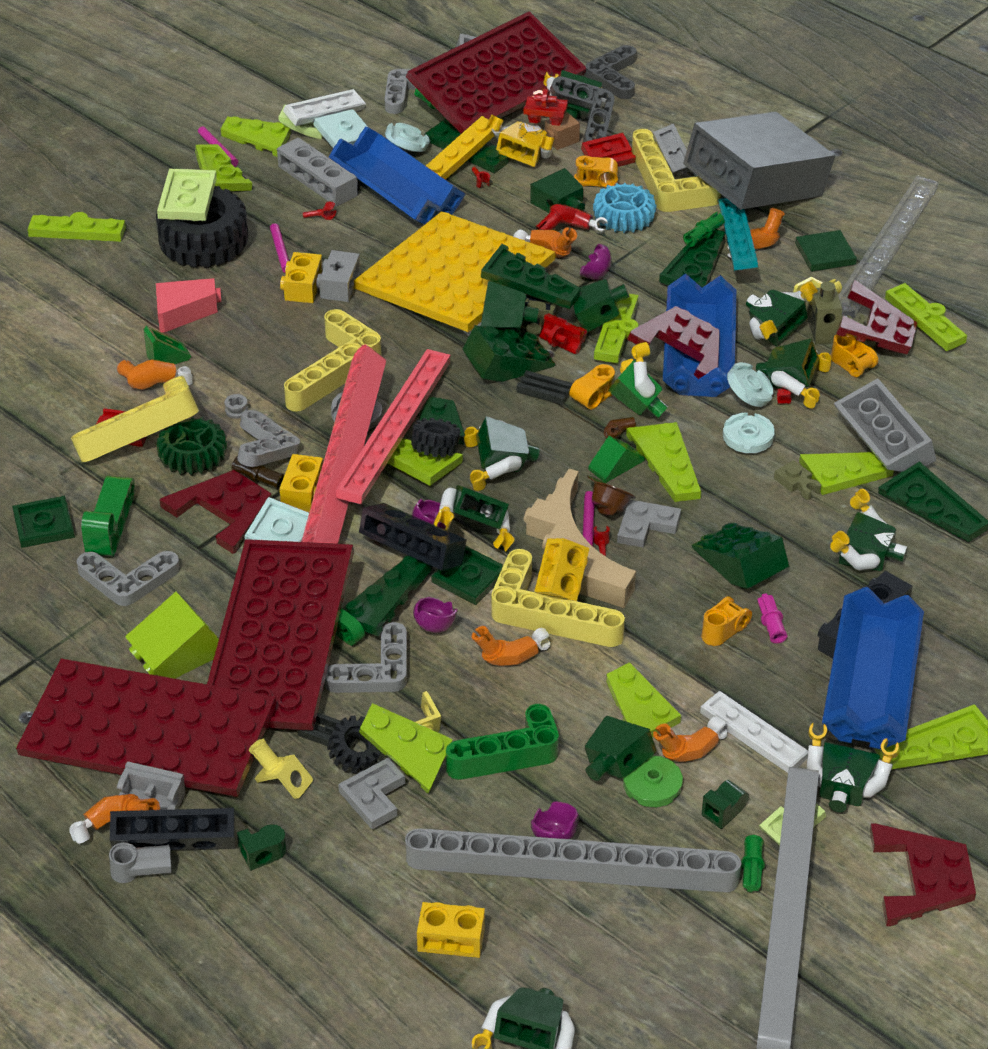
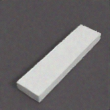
M352 89L285 105L283 112L295 126L314 122V118L351 109L355 112L364 110L366 103Z
M721 691L717 692L701 706L700 713L710 720L715 716H719L726 722L724 728L727 732L787 773L789 767L798 768L808 759V750Z

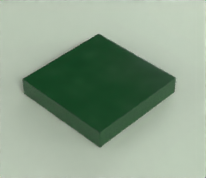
M841 230L796 237L795 244L811 272L856 265L857 257Z
M65 496L12 506L21 548L75 538Z
M466 546L462 565L445 570L438 569L431 575V582L477 605L494 588L503 564Z

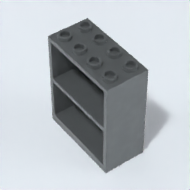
M778 112L694 123L683 164L738 208L747 209L822 196L835 154Z

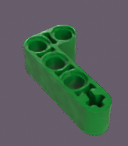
M106 476L95 510L83 513L81 530L85 552H95L100 556L107 557L115 556L135 494L134 478Z
M543 704L530 705L525 711V728L451 742L446 747V772L448 776L456 780H463L553 763L558 757L559 733L550 708Z

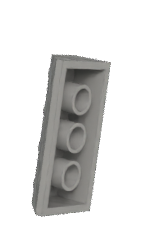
M878 378L834 403L836 409L887 470L903 472L919 461L924 466L936 461L932 440Z

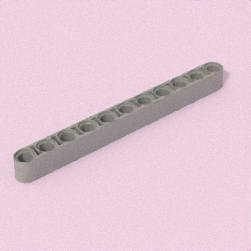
M789 767L756 1049H790L819 770Z
M421 828L411 830L405 837L406 862L410 867L420 870L712 892L734 891L738 887L740 879L741 860L738 855L729 851Z

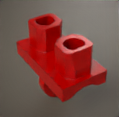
M544 89L542 95L535 94L534 97H527L523 112L528 116L529 123H540L542 116L549 117L551 125L560 126L565 116L568 100L557 99V96H550L549 89Z
M548 313L544 315V326L539 337L547 340L548 344L552 347L559 346L573 354H577L580 352L581 344L585 342L587 330L572 325L561 317L558 318Z

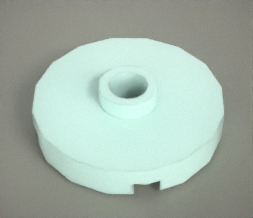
M390 123L385 132V136L389 141L411 151H426L430 142L427 135L423 137L418 128L404 123H396L395 126Z
M736 363L727 373V380L731 389L744 402L757 407L765 406L772 399L771 395L773 394L770 380L763 372L759 370L756 372L751 369L753 367L751 364Z
M748 413L733 415L726 420L723 428V439L726 444L732 449L743 453H758L766 450L772 445L775 436L774 425L769 419L760 414H754V416H748Z

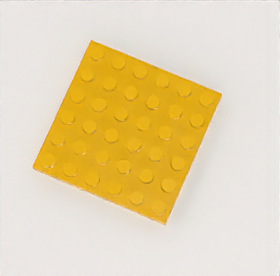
M440 212L353 281L354 289L470 332L482 320L489 281L481 278V270L501 244L508 246V251L513 254L520 253L524 255L526 261L532 265L538 263L545 268L555 260V251L449 213Z

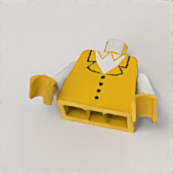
M491 114L486 126L492 128L498 140L496 150L499 151V154L533 167L536 166L540 156L542 158H549L551 156L555 138L546 136L547 132L538 125L531 126L517 121L511 126L503 127L502 123L504 120Z

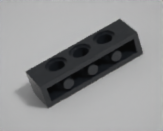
M386 503L363 507L359 528L360 534L440 570L462 565L467 539Z
M886 570L877 578L871 579L867 586L883 603L904 595L911 597L913 588L911 584ZM842 608L837 611L835 617L829 623H824L818 631V650L832 659L834 657Z
M234 808L110 811V844L113 847L118 843H129L135 848L169 845L170 851L235 849Z

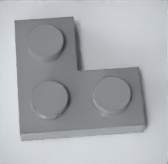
M630 500L617 535V543L644 548L649 530L676 534L681 517V509Z
M386 758L339 783V792L368 826L374 829L397 816V808L385 794L405 784V776L389 758Z

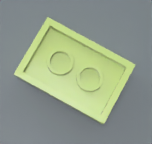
M169 169L157 210L158 219L206 221L217 179L216 170Z

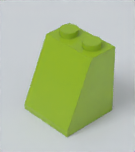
M177 592L173 593L125 636L132 645L129 651L138 661L145 660L146 663L143 665V668L149 674L174 679L212 661L219 640L217 635Z

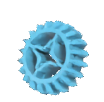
M615 183L614 186L607 185L606 189H600V193L596 194L593 211L595 220L603 217L608 221L605 224L599 223L600 226H606V230L614 229L615 232L623 231L625 233L626 231H631L634 233L636 229L643 230V227H649L650 222H653L656 204L654 195L650 194V191L647 189L643 190V186L637 187L634 183L631 185Z

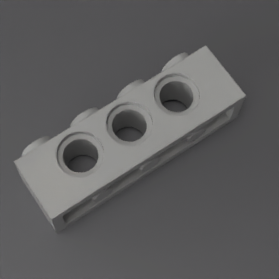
M296 138L277 148L278 167L327 201L334 202L336 207L358 196L357 177L300 138Z

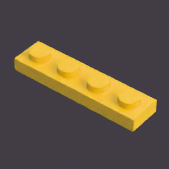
M481 116L426 166L446 180L495 136L492 128L486 126L489 120Z

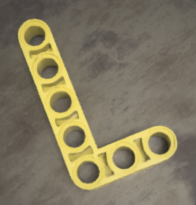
M637 129L633 132L632 153L636 156L635 162L650 194L654 195L656 207L660 211L672 212L719 204L718 199H721L722 194L699 176L674 179L650 130Z
M333 309L326 312L324 316L326 338L339 348L289 378L284 383L285 405L287 409L296 412L302 411L344 385L352 358L362 345L367 344L381 355L380 335L342 310Z
M184 376L173 378L164 383L165 395L73 435L71 440L81 462L98 458L199 412Z
M515 549L508 554L491 595V616L496 622L534 631L538 628H544L552 635L607 647H615L623 642L625 617L620 611L527 591L532 578L531 553L524 549Z

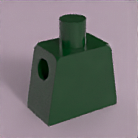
M565 168L530 184V203L550 213V207L554 204L567 205L581 211L585 210L583 186Z
M603 279L580 287V296L573 306L582 328L589 332L617 317L620 314L617 303L630 296L625 284L611 289L608 281Z
M488 281L481 326L485 327L488 325L496 329H512L515 332H520L522 321L537 323L539 308L525 306V293Z
M606 715L585 744V751L590 763L585 770L587 775L595 781H599L605 773L618 778L626 777L657 751L650 729Z

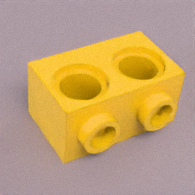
M293 252L291 261L286 263V275L281 277L280 289L284 291L285 301L314 302L318 290L316 286L317 276L323 272L321 254Z
M292 454L279 489L280 502L310 512L323 465V458Z
M547 538L534 592L577 601L581 591V582L588 562L587 557L590 548L565 538Z
M422 902L417 928V951L480 958L485 930V908H477L470 905H448L440 902Z

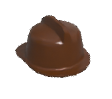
M587 475L589 479L594 481L592 502L597 505V510L601 514L612 516L614 513H622L629 501L636 498V496Z

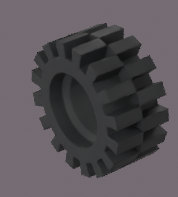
M424 418L422 421L417 420L413 426L412 448L417 449L419 453L424 452V455L427 456L429 454H433V457H437V455L446 457V454L451 456L458 450L460 428L456 424H451L448 420L443 422V419L435 420L430 418V420Z
M356 715L350 716L349 720L346 717L343 718L340 723L336 724L328 740L327 750H330V759L336 757L334 764L336 766L340 763L343 764L341 770L345 772L348 767L352 768L351 773L355 774L359 768L361 772L375 765L382 753L359 733L365 719L363 716H360L358 721H356ZM355 737L360 739L366 745V750L364 752H357L350 749L346 745V738Z

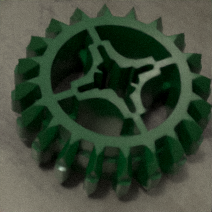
M194 416L191 419H184L164 428L163 431L159 432L156 443L158 457L164 467L170 468L171 472L179 471L180 475L185 472L189 473L190 476L195 472H199L202 475L204 470L212 471L213 466H219L220 461L225 460L226 449L228 448L226 434L221 429L220 424H214L213 419L205 421L204 417L195 419Z

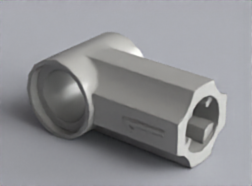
M118 843L109 852L110 874L116 882L128 883L133 881L138 875L171 873L169 845L135 848L129 843Z

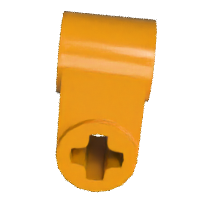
M590 156L576 158L577 173L574 175V178L582 186L607 187V185L614 186L617 183L618 164L614 159Z
M836 334L834 336L831 351L832 361L848 371L850 375L859 377L865 369L873 368L878 364L876 352L864 343L856 341L853 335L846 334L845 337Z
M607 364L596 366L572 384L569 391L570 397L590 410L595 409L600 403L612 396L608 390L613 385V378L615 377L614 368Z
M730 596L723 598L717 605L704 613L702 640L711 646L723 644L737 632L746 628L752 618V611L748 608L743 609L735 604L734 599Z

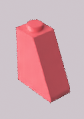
M214 278L156 283L160 332L164 333L217 313V303L221 302L220 288H215Z

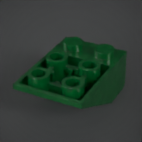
M475 325L462 349L482 379L504 382L524 376L526 370L535 373L552 368L556 364L535 334L531 332H515L512 329H496L488 325L485 327Z
M737 523L725 524L721 530L706 534L701 537L700 541L691 545L692 549L729 583L746 589L790 567L781 536L759 531L753 527L741 526Z

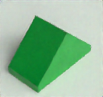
M147 325L143 329L146 354L149 360L153 359L179 364L188 361L192 357L182 342Z
M608 436L589 464L588 470L607 483L644 462L645 457L629 444Z

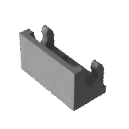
M674 123L652 133L653 139L657 142L673 177H676L680 172H683V174L688 173L690 169L683 164L687 150Z
M132 762L126 763L117 784V789L122 790L119 795L134 794L139 799L155 798L160 804V810L178 809L186 794L183 774Z

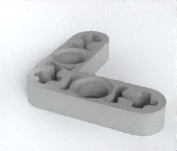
M394 69L388 73L384 98L386 112L398 114L404 111L407 89H416L406 78L407 72L411 69Z
M243 411L240 427L258 440L240 446L237 460L241 464L255 467L291 457L292 454L298 453L300 445L298 437L258 411Z
M172 551L158 553L126 575L95 552H85L77 558L79 575L113 602L121 606L135 603L174 577L180 570L178 555ZM148 575L153 577L149 581L139 580L142 576ZM105 576L114 577L112 580L106 582L100 580L102 577Z
M397 622L384 625L381 632V663L334 664L328 666L324 682L325 688L334 693L396 692L402 690L407 683L406 627ZM392 635H397V643H391ZM393 653L401 656L396 660L387 658L388 655ZM391 670L397 671L396 679H391ZM361 675H370L372 676V679L369 681H361L358 679V677Z

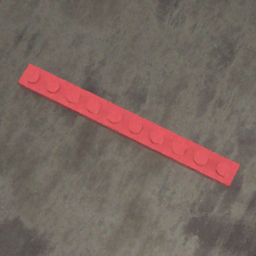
M429 349L425 351L337 487L336 498L362 504L450 364V354Z

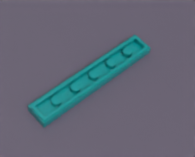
M727 198L718 199L720 213L725 220L723 226L734 271L757 268L758 260L745 209L738 208Z

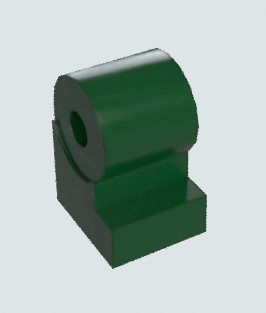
M726 780L717 790H710L703 796L701 815L722 830L744 809L749 799V793L732 781ZM714 809L719 811V817L713 813Z
M266 825L259 832L253 834L250 833L249 829L237 832L238 849L250 871L279 860L286 854L285 831L278 825Z

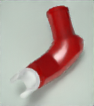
M554 204L550 207V213L535 227L537 230H553L559 223H564L590 230V227H593L596 233L602 234L605 230L598 228L597 223L605 224L608 221L603 217L593 220V216L584 211L567 205Z

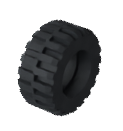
M219 186L214 187L206 221L158 219L156 211L160 249L173 262L177 261L180 265H189L192 268H197L198 266L209 268L215 264L219 266L224 261L229 262L233 260L235 255H239L247 245L248 225L246 207L236 194H233L226 188L222 190Z

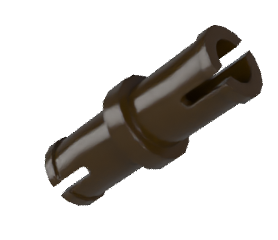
M238 456L233 460L232 470L250 477L251 481L255 483L262 482L276 490L280 489L284 474L267 468L265 464L255 467L243 465L237 460Z

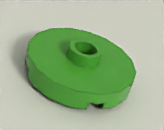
M651 756L624 777L623 787L627 796L638 800V804L657 808L672 803L673 799L680 795L683 776L680 768L671 760L662 756Z

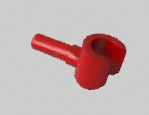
M472 167L471 170L476 176V187L481 188V182H485L489 186L490 174L485 171L479 172L476 167Z
M328 201L323 209L303 212V218L322 216L326 220H331L337 212L336 210L330 211L334 208L335 203Z
M786 388L777 389V404H791L792 392Z
M595 526L593 542L598 545L599 552L606 556V545L610 539V528L606 526L605 532L597 531V526Z

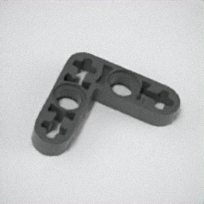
M623 45L586 64V78L602 82L601 87L610 91L620 99L632 98L635 94L634 82L617 71L636 62V48L630 45Z
M556 77L550 87L552 96H557V99L568 100V103L591 109L583 142L591 141L594 131H598L596 139L606 137L614 105V95L603 88L566 77ZM559 85L563 86V91H559ZM574 88L572 94H569L571 91L570 89ZM583 90L588 94V98L581 99L577 96L576 92ZM605 98L606 104L603 109H600L601 99ZM601 116L605 123L597 124L594 122L593 117Z

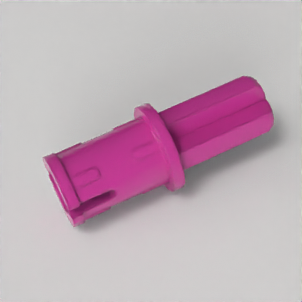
M764 593L757 601L762 614L761 622L766 626L772 643L784 642L787 639V632L782 623L783 614L777 609L773 596Z

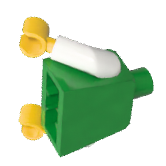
M647 342L635 345L631 350L632 356L636 361L628 359L621 363V375L608 391L636 414L641 415L647 408L659 418L668 406L657 397L663 390L662 387L647 373V363L643 361V357L650 355V348Z

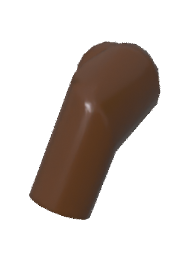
M634 417L610 420L604 429L605 438L607 439L608 436H612L618 439L627 428L636 427Z

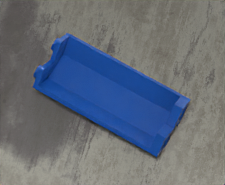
M367 126L364 127L354 145L341 138L329 155L331 160L354 174L363 183L424 225L440 212L452 215L465 196L464 192Z
M684 274L668 286L666 311L677 306L719 329L718 367L700 379L694 376L700 361L665 343L663 381L679 395L716 397L730 388L727 373L735 365L737 290L721 275L703 288L687 274Z
M864 587L844 596L822 724H825L827 729L839 741L851 743L852 739L870 742L869 747L881 749V743L886 738H888V745L886 747L906 740L924 611L909 595L883 603L870 588Z

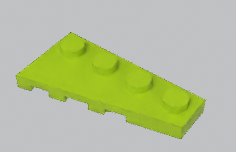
M677 422L626 429L627 438L636 444V450L647 459L648 466L652 472L655 471L658 474L660 483L674 502L701 498V490Z
M974 704L907 729L906 740L898 743L900 747L899 755L891 759L892 769L987 755L988 720ZM896 744L886 747L885 750L887 752L894 751ZM874 748L876 753L879 754L880 758L882 759L884 755L882 753V750Z

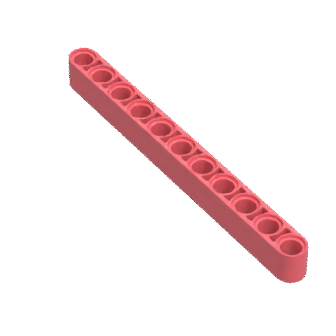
M367 344L362 345L352 358L301 542L338 544L349 502L336 498V489L364 447L386 365V359Z

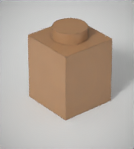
M568 112L565 113L560 126L551 125L549 119L545 120L546 136L555 138L553 147L556 150L579 142L580 123Z

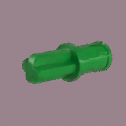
M749 835L745 838L744 857L741 859V867L743 869L742 886L749 893L759 891L761 888V874L765 868V861L762 858L764 840L758 835Z

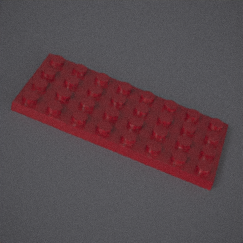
M529 11L409 70L406 78L462 134L481 116L488 120L491 114L502 118L525 106L528 96L532 97L535 91L547 89V86L544 85L546 72L552 77H555V74L560 76L562 70L582 76L586 72V66Z
M245 539L207 684L275 696L277 705L267 728L314 730L354 555L353 544Z
M61 658L16 750L20 756L122 775L126 763L132 762L183 774L185 787L238 797L254 760V755L249 752V748L259 739L262 740L277 702L275 696Z

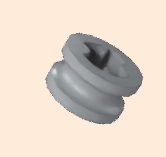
M233 394L225 399V413L230 418H241L243 411L248 410L247 399L243 395Z

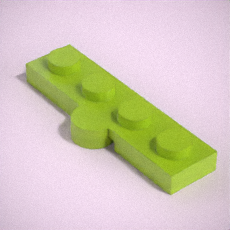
M84 212L73 213L70 217L33 215L28 226V236L121 242L126 225L125 220L91 218Z
M906 283L886 291L885 299L916 321L917 326L946 351L966 343L967 335L945 317L946 309L942 304L928 303Z
M629 294V298L617 303L620 314L603 324L594 350V360L619 362L626 339L631 330L638 327V322L633 320L638 305L639 295Z

